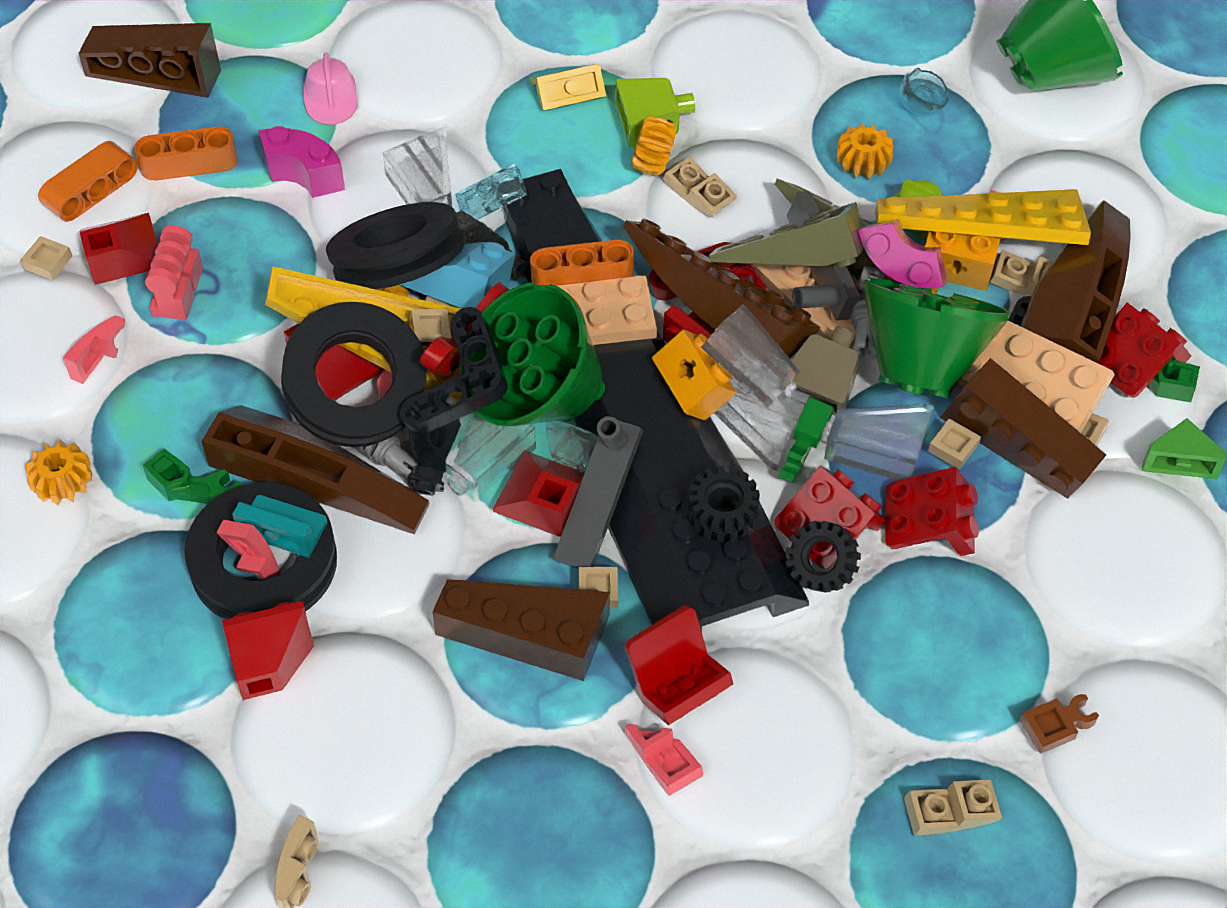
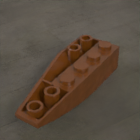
M1105 200L1100 202L1087 218L1091 230L1089 245L1068 243L1037 282L1021 327L1094 362L1099 361L1119 305L1126 277L1131 239L1130 218Z
M643 218L641 222L626 220L623 227L662 281L677 297L712 328L764 363L784 364L799 351L810 335L817 334L821 327L810 320V313L802 308L797 309L795 306L791 308L783 303L784 297L778 292L768 288L763 290L721 265L711 262L707 256L687 247V244L681 239L661 232V227L648 219Z
M243 405L219 412L202 439L209 467L218 470L225 469L230 474L257 483L273 482L286 484L306 492L318 503L414 535L430 505L429 500L341 446L317 438L300 424Z

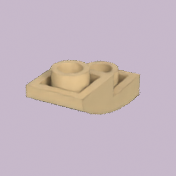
M690 156L667 171L663 178V181L681 198L710 217H713L737 199V195L716 173L708 176Z
M1002 249L996 258L989 283L1013 292L1032 296L1037 282L1053 261L1039 256L1035 263H1032Z
M991 780L953 781L947 789L909 791L904 797L914 836L960 831L991 824L1002 819Z
M300 814L290 829L279 858L275 881V899L279 908H294L295 905L301 906L311 889V880L307 867L303 862L308 863L317 851L319 840L314 821Z

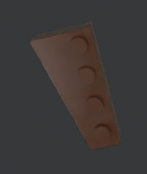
M991 358L965 385L940 417L945 422L951 419L981 436L980 444L1067 499L1087 480L1107 455Z
M447 579L432 611L435 635L584 681L610 616V592Z

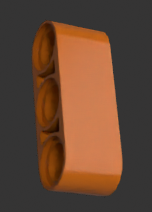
M209 127L148 135L140 138L134 146L141 174L148 180L157 181L225 172L234 168L238 162L233 134L225 127Z
M105 141L47 180L40 188L38 198L43 205L61 220L66 222L72 221L129 182L137 172L138 162L115 142Z
M623 240L538 249L532 254L530 259L531 280L536 285L549 286L553 284L557 286L634 277V249L632 245Z

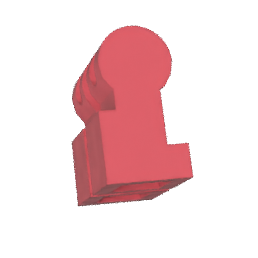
M169 225L163 228L160 242L155 250L156 256L152 259L151 270L148 272L145 280L146 287L154 293L149 307L153 317L187 320L194 298L193 291L197 289L203 270L199 250L191 248L192 234L180 226Z

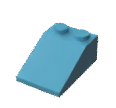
M494 242L464 244L462 251L448 264L428 275L400 285L459 308L477 307L496 283L501 282L508 288L515 253L505 250L502 245Z

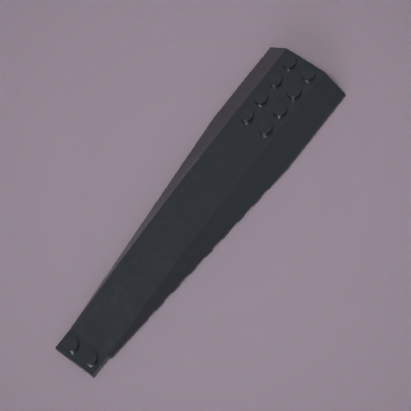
M561 169L497 186L498 197L506 212L507 225L528 283H532L530 259L532 254L538 249L602 241L573 194ZM657 331V338L594 345L602 370V381L605 384V391L584 413L574 418L576 431L580 442H582L588 464L599 435L597 425L605 416L614 417L619 421L641 427L643 430L611 518L609 530L651 625L684 605H689L695 610L701 632L702 626L765 605L768 606L773 617L809 606V600L802 586L799 585V581L793 579L790 575L792 570L786 565V560L789 559L760 501L758 516L753 529L749 527L748 534L744 537L738 531L737 540L730 541L729 535H724V542L717 541V534L714 533L708 539L704 537V528L698 533L694 529V522L690 523L688 518L689 489L691 483L694 484L695 477L698 474L704 477V470L711 468L714 474L716 473L717 466H724V472H729L730 466L737 468L736 475L738 476L743 472V469L711 417L704 421L685 414L652 359L666 345L659 332ZM716 496L708 502L713 509L722 512L733 511L739 506L735 499L728 496Z

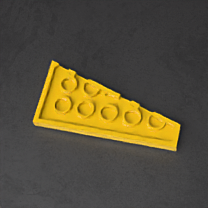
M1077 189L1006 193L990 192L986 194L905 198L889 197L877 199L875 210L876 224L899 219L902 229L1089 245L1091 235Z
M274 266L270 273L265 301L266 306L299 324L315 311L328 305L342 302H364L382 307L397 315L409 327L411 309H447L451 338L453 337L451 320L456 312L461 310L456 307ZM355 342L338 344L391 373L389 363L381 353L372 347ZM459 367L449 377L434 375L427 369L424 391L459 376ZM456 392L451 394L446 402L452 406L456 405L461 400L462 393Z

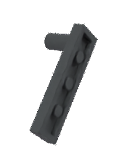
M797 192L786 215L789 223L797 224L798 228L804 226L803 222L811 219L812 215L820 213L811 192ZM834 264L810 266L819 286L795 287L792 293L794 306L797 309L829 307L835 321L848 320L861 296L847 267L835 268Z
M610 416L602 418L597 425L599 435L553 557L556 562L577 569L579 567H594L643 434L641 427L619 421Z

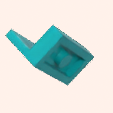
M257 495L252 505L239 502L232 514L234 522L254 525L268 545L308 558L327 525L325 515L263 495Z

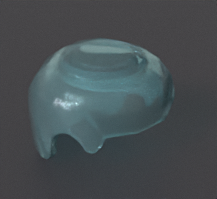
M915 68L911 73L906 74L901 83L900 99L905 108L912 114L920 117L932 116L940 112L948 103V88L943 79L934 72Z

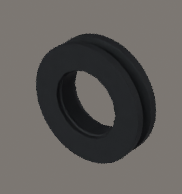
M421 202L386 209L350 224L330 239L326 246V254L329 262L334 265L333 274L336 281L371 289H382L413 281L438 270L452 261L462 251L465 241L461 230L457 227L458 218L452 206L439 202Z
M342 302L328 305L306 317L296 327L287 342L281 373L284 399L290 412L299 424L321 440L345 447H364L380 443L393 437L406 426L400 418L402 405L409 398L424 392L427 368L419 362L424 350L413 330L397 315L382 307L364 302ZM349 342L372 347L381 353L390 365L393 378L390 389L383 398L372 405L352 407L337 403L325 395L318 385L316 378V364L325 351L337 344Z
M259 482L242 485L226 491L209 502L199 512L191 524L186 537L185 561L199 599L210 611L226 620L233 618L239 613H255L271 609L277 604L284 602L295 603L303 601L306 612L322 598L333 580L337 567V548L329 517L323 507L313 497L298 488L286 484ZM257 495H263L326 516L327 525L310 557L298 555L294 564L281 575L264 581H247L231 575L223 566L224 553L229 545L217 534V531L223 520L234 521L232 514L239 502L252 505Z

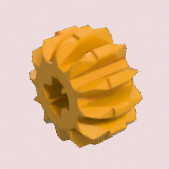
M648 116L643 121L631 161L634 169L641 170L642 173L648 175L654 174L657 176L664 172L676 135L674 123L668 122L667 119Z
M862 123L857 128L848 126L845 134H841L838 140L836 156L838 163L842 164L844 172L853 171L855 179L860 174L865 175L869 180L873 173L882 176L885 168H889L892 163L893 139L888 137L886 129L876 130L875 123L871 127H865Z
M61 439L54 447L44 443L43 452L32 451V461L25 464L27 483L30 490L36 493L42 502L52 499V502L57 506L63 498H67L74 503V494L76 492L86 493V483L92 481L93 474L90 469L91 462L85 452H81L80 447L76 443L66 446Z

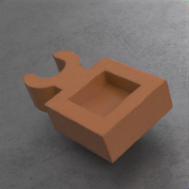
M1086 694L1075 696L1072 698L1069 706L1063 708L1057 698L1022 713L1020 722L1040 754L1075 740L1078 734L1076 728L1089 729L1095 725L1099 717L1097 712L1083 715L1078 711V708L1085 706L1088 700Z

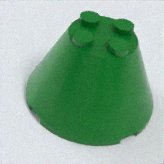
M1026 0L1002 34V37L996 40L1001 53L1005 57L1009 56L1014 65L1010 67L1014 79L1018 84L1023 83L1029 92L1115 81L1123 75L1122 71L1117 73V68L1123 65L1118 47L1093 0Z
M867 278V280H864V296L880 372L878 380L892 385L902 383L901 390L922 395L923 389H929L930 394L950 398L952 389L1008 321L1010 313L1008 310L975 298L953 293V296L949 298L933 294V288L913 287L895 280Z
M533 282L526 283L503 293L481 313L489 324L507 379L508 388L500 400L474 411L478 417L491 424L506 427L560 420L570 422L575 417L584 413L595 400H598L603 395L605 384L602 381V370L584 315L576 300L566 291L553 284L548 286L536 285ZM471 328L469 332V335L471 337L476 336V334L473 331V328ZM480 348L474 351L471 361L476 362L483 359L487 353V348ZM461 358L459 363V375L465 373ZM492 379L486 381V387H485V388H488V387L491 386V385H490V381H491ZM472 387L468 388L471 395H474L473 391L471 390Z

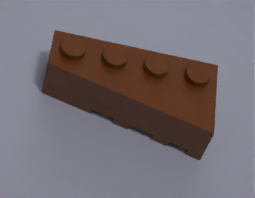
M211 23L92 26L78 53L86 77L209 98L221 72Z

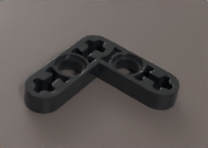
M475 307L462 308L456 312L451 320L452 333L465 373L409 398L401 407V420L415 434L428 433L495 403L507 391V379L489 324ZM472 322V328L476 336L471 337L466 331L468 330L467 324ZM480 348H487V353L483 359L476 362L471 361L474 351ZM492 379V380L490 381V385H491V386L488 387V388H485V387H486V381ZM472 387L471 390L473 391L474 395H471L468 388ZM456 392L462 393V398L456 405L450 407L445 405L447 398L451 394ZM435 403L439 408V411L435 412V410H437L434 406ZM421 410H423V411L421 412V418L417 419V418H418V412L421 411Z

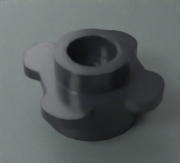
M414 466L413 473L407 476V484L413 486L412 490L419 494L433 496L435 491H444V482H442L443 472L431 467Z

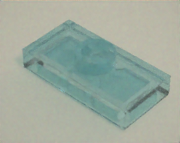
M514 163L457 192L455 195L461 217L469 225L527 195L520 169Z

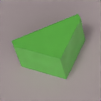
M1186 418L1150 444L1142 463V471L1217 479L1227 459V455L1221 447Z

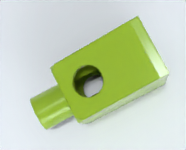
M667 78L616 80L615 103L629 148L635 147L642 123L648 116L660 117L674 123L677 134L679 132L680 115L695 112L693 93L675 95L671 82Z

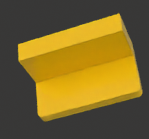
M592 64L530 78L531 85L536 84L541 110L606 96L600 64Z

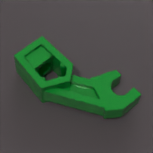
M1170 359L1148 386L1154 390L1156 397L1191 402L1196 389L1200 366Z
M808 397L792 437L796 442L789 450L786 463L778 477L792 483L795 482L811 448H817L822 441L835 410L832 406Z
M165 448L143 465L147 480L169 502L177 499L208 504L222 493L242 486L237 480L232 486L223 487L230 481L229 474L225 469L203 478L194 477L191 474L190 468Z

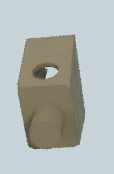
M837 326L830 339L817 334L810 335L779 376V392L803 403L807 402L808 397L823 402L835 409L832 415L842 419L859 367V353L849 348L855 338L853 332L845 327Z

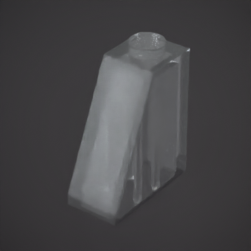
M443 127L382 152L385 175L406 205L421 202H439L452 206L446 131Z
M744 304L729 315L701 346L707 354L767 407L776 398L783 403L797 387L792 380L800 373L799 369Z
M728 363L726 368L732 375L730 382L737 393L714 414L770 469L778 471L793 441L794 430L810 396Z
M912 404L838 409L834 422H827L822 433L821 443L827 444L824 459L894 480L913 477L934 405Z
M474 412L466 415L445 461L446 481L450 489L458 496L464 495L473 503L477 502L516 467L525 450L533 452L536 449L535 427L532 424L510 427L498 426L481 419Z

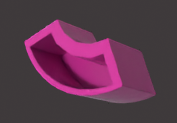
M282 126L258 130L264 160L272 182L289 181L298 183L308 190L312 198L345 190L341 161L334 149L324 140L311 133Z
M899 219L867 225L858 229L861 243L867 255L889 277L903 284L919 288H939L947 283L941 247H925L913 242L904 233Z

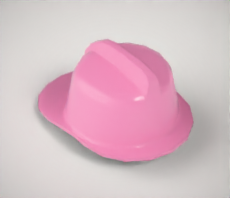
M328 52L324 53L323 59L313 62L307 70L303 84L304 102L307 114L314 121L324 125H336L351 118L356 111V83L345 63L341 60L330 58Z

